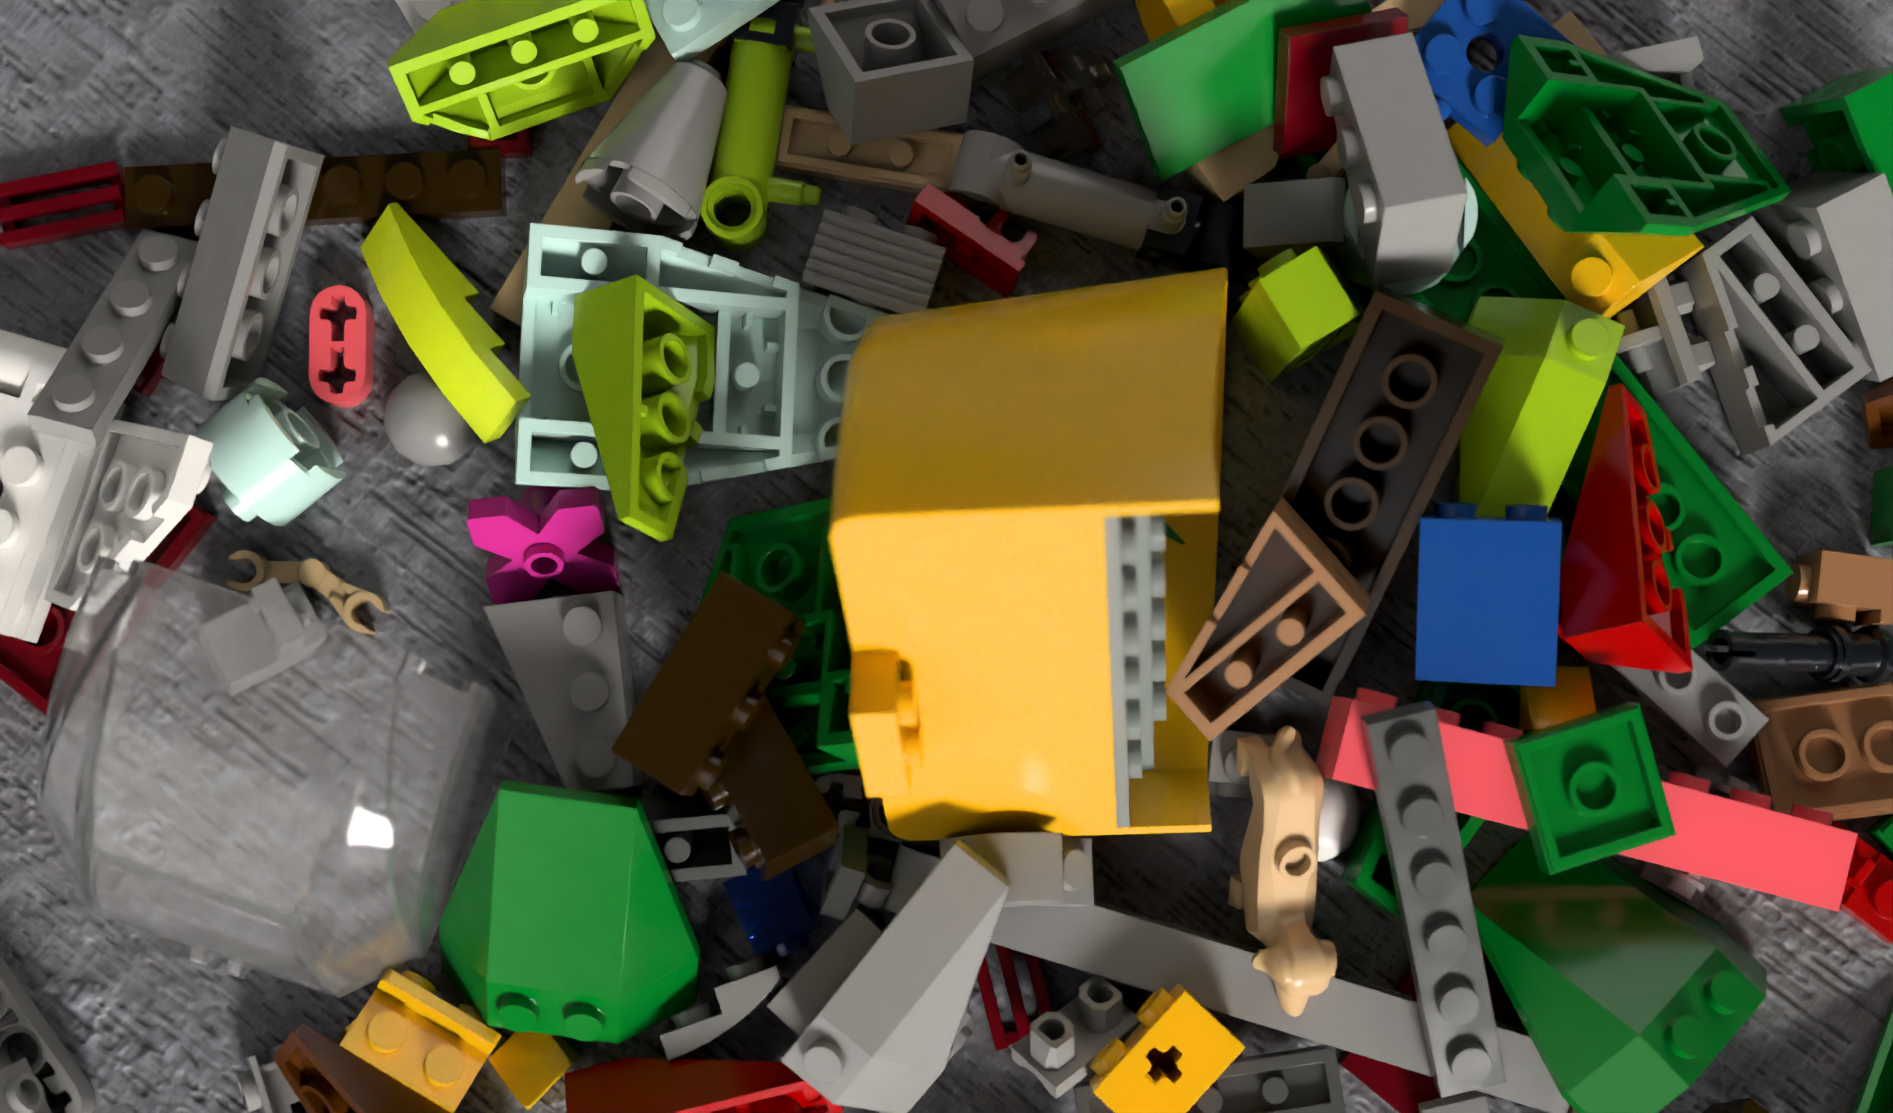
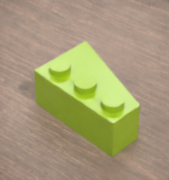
M1318 246L1309 249L1298 257L1294 250L1289 248L1258 268L1260 275L1248 283L1250 290L1239 297L1242 305L1230 321L1270 385L1354 335L1367 308L1334 257Z

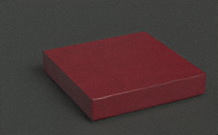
M1391 8L1279 30L1273 137L1274 152L1282 159L1331 149L1337 141V129L1334 116L1327 117L1321 99L1320 82L1323 76L1330 75L1333 47L1407 33L1409 15L1399 8Z

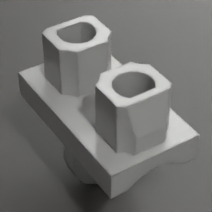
M1664 277L1614 316L1616 322L1625 325L1616 355L1628 354L1634 374H1639L1642 386L1651 398L1664 395L1703 379L1701 372L1712 367L1716 362L1709 340L1701 335L1692 338L1687 336L1681 316L1692 312L1695 300L1688 281L1684 279L1667 280V277Z
M1094 975L1079 986V996L1059 1011H1046L1030 1023V1033L1011 1046L1012 1059L1019 1066L1025 1067L1034 1073L1047 1091L1055 1099H1058L1078 1082L1089 1081L1096 1073L1090 1068V1065L1097 1054L1115 1037H1118L1124 1043L1141 1022L1135 1017L1136 1014L1123 1004L1122 993L1102 976Z

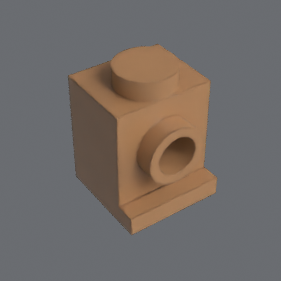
M1819 550L1796 556V564L1791 566L1794 573L1787 577L1785 586L1786 597L1792 602V606L1814 608V619L1837 623H1853V627L1861 628L1863 626L1893 624V559L1828 550Z

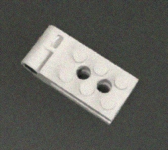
M0 329V634L37 644L52 604L44 599L97 447L33 431L27 415L67 351V348ZM125 403L121 405L114 419H121L126 406Z

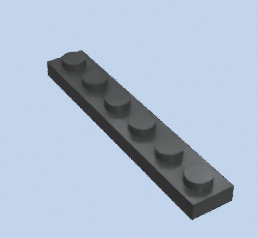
M1427 700L1361 716L1434 1086L1440 1097L1443 1098L1507 1083L1436 708Z

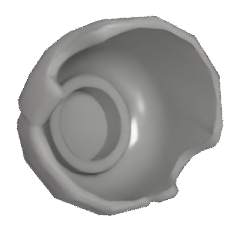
M427 370L410 374L391 391L387 399L384 411V428L387 436L401 457L423 467L452 464L459 460L464 453L469 452L479 439L478 435L443 395Z

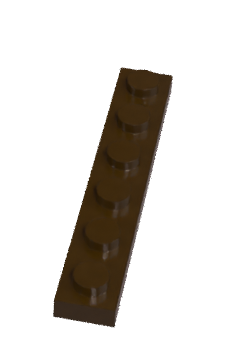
M501 149L324 157L305 226L376 223L387 205L395 202L414 221L507 216L505 157L502 155ZM212 163L124 167L125 228L133 234H140L143 228L160 233L195 232V220L198 210L206 199H211L217 175L212 171Z

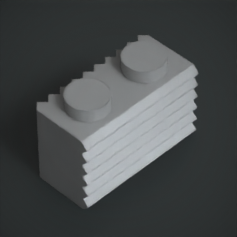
M843 206L841 214L825 209L818 233L815 236L814 245L807 260L806 268L803 272L802 284L805 289L825 296L832 294L890 315L930 309L946 262V247L936 245L938 237L935 234L911 225H903L900 233L877 226V216L857 207Z

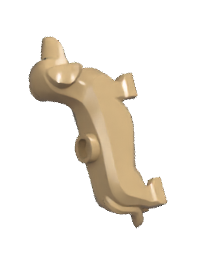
M1286 725L1278 730L1271 746H1267L1258 735L1241 737L1237 741L1236 771L1241 777L1249 776L1253 809L1241 847L1240 873L1232 874L1230 878L1228 904L1238 910L1244 909L1247 931L1266 946L1265 949L1259 950L1254 954L1251 959L1253 967L1269 974L1274 981L1280 1006L1288 1015L1297 1017L1302 1014L1310 996L1318 995L1327 989L1330 979L1336 973L1337 953L1332 941L1317 940L1312 931L1316 900L1319 822L1324 792L1323 778L1317 765L1303 748L1301 734L1297 730L1295 731L1293 727Z

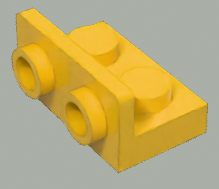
M387 969L377 988L339 1045L448 1112L454 1113L489 1054L500 1040L501 1034L493 1030L491 1026H488L474 1007L459 1004L456 1008L434 995L437 991L435 986L419 974L404 970L399 974L392 969Z

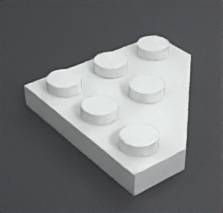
M113 419L96 449L44 600L69 610L94 616L192 508L196 495L202 492L210 478L212 464L209 456L214 443L184 433Z

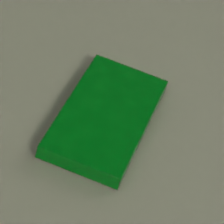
M1231 0L1112 61L1155 175L1164 181L1274 124L1279 30L1372 12L1369 1Z

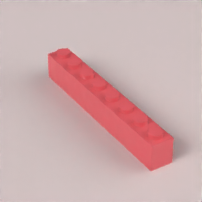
M1360 687L1357 688L1355 699L1332 696L1315 763L1322 776L1375 790L1361 716L1394 709L1398 697ZM1436 708L1455 811L1528 830L1503 742L1504 740L1523 735L1524 731L1484 721L1481 733L1458 727L1461 714ZM1670 771L1668 781L1661 782L1676 835L1617 853L1839 912L1858 833L1832 827L1833 813L1797 804H1792L1789 815L1770 810L1772 797L1731 787L1728 799L1708 794L1711 781Z

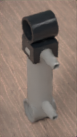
M969 130L964 133L946 193L957 195L970 208L989 213L1007 211L1136 250L1135 258L1175 270L1181 264L1188 272L1226 267L1229 284L1242 281L1250 254L1243 248L1244 209L1222 202H1202L1203 196L1164 184H1160L1158 190H1153L1027 152L1013 140L995 133L980 130Z

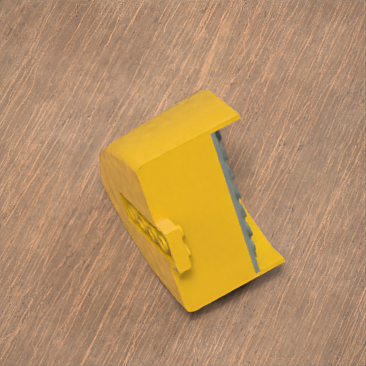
M1226 267L887 315L876 318L868 324L862 334L846 370L834 472L830 541L853 651L850 719L867 797H882L888 829L896 837L911 841H930L969 835L1011 832L1062 833V836L1211 832L1207 770L1209 740L1165 690L1215 608L1228 271ZM1164 521L1186 544H1180L1165 536Z

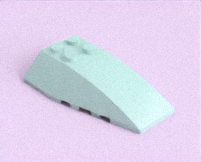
M530 223L522 295L517 380L532 397L515 418V484L562 488L597 487L599 490L610 491L572 355L574 296L634 274L639 275L716 327L715 385L711 399L700 403L695 419L703 428L699 443L688 447L683 464L689 476L687 486L836 459L847 366L868 324L876 318L890 314L832 294L825 296L799 287L800 283L777 275L773 278L739 266L737 261L716 254L712 256L683 247L682 242L661 235Z

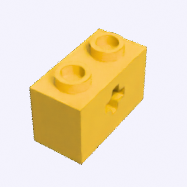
M1179 983L1169 993L1161 987L1138 1010L1135 1017L1141 1024L1124 1043L1118 1037H1115L1097 1054L1090 1065V1068L1096 1073L1089 1080L1093 1093L1114 1113H1186L1245 1049V1046ZM1174 1046L1170 1052V1056L1175 1062L1174 1067L1166 1072L1158 1066L1149 1074L1148 1072L1152 1067L1147 1057L1149 1050L1156 1047L1164 1053Z

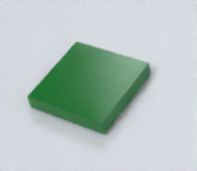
M1623 703L1503 741L1540 872L1548 875L1555 874L1676 835L1639 703Z

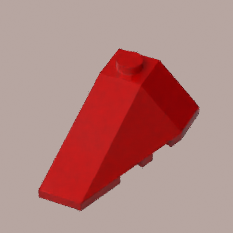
M1622 383L1608 387L1564 554L1559 583L1558 635L1563 642H1568L1589 663L1672 673L1693 671L1683 590L1682 588L1671 589L1661 554L1674 550L1670 529L1665 528L1659 508L1654 501L1650 500V495L1660 492L1661 483L1646 411Z
M625 1058L612 1062H600L591 1067L564 1073L566 1113H843L841 1105L831 1103L782 1062L671 1059L668 1061V1059Z

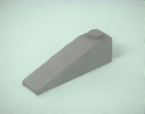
M957 839L806 1024L781 1059V1062L835 1105L886 1113H908L947 1066L955 1037L973 993L972 989L983 958L988 951L1012 882L962 841Z

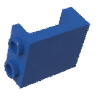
M1439 502L1436 503V514L1422 515L1420 518L1415 680L1556 687L1562 521L1561 518H1547L1548 506L1505 505V516H1477V504Z

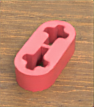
M330 286L319 292L312 301L309 314L308 376L310 386L318 397L340 408L355 407L365 401L372 391L374 382L375 318L373 308L366 298L348 286ZM345 301L349 308L357 312L356 319L345 321L344 341H340V329L328 320L329 313L339 312L341 302ZM340 353H344L343 363L345 368L356 374L355 381L344 383L343 393H339L338 388L327 383L328 375H334L339 372Z

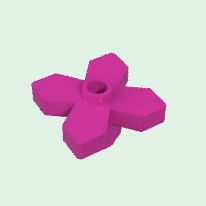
M530 486L523 492L522 497L517 502L507 496L473 499L468 502L467 526L474 546L496 554L487 561L486 583L493 603L499 605L532 601L550 578L555 579L579 594L605 591L617 592L619 590L620 568L615 549L612 546L595 540L605 532V510L600 491L597 487L566 489L562 487Z

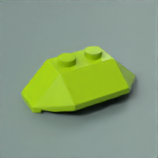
M467 0L439 10L387 60V64L412 122L428 126L432 123L453 132L492 141L610 100L634 68L643 50H647L655 40L656 35L644 0Z

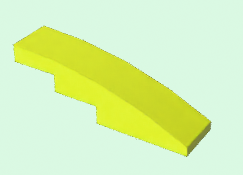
M397 202L390 203L360 247L377 289L408 345L443 395L484 444L499 439L532 395L496 357L505 345V342L471 306L479 294L477 289Z

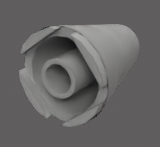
M699 60L673 63L582 162L575 176L576 184L585 181L588 185L583 193V197L606 218L631 232L642 234L645 226L664 231L662 234L664 237L685 243L693 235L698 224L728 96L727 90L721 82L720 74L712 66Z

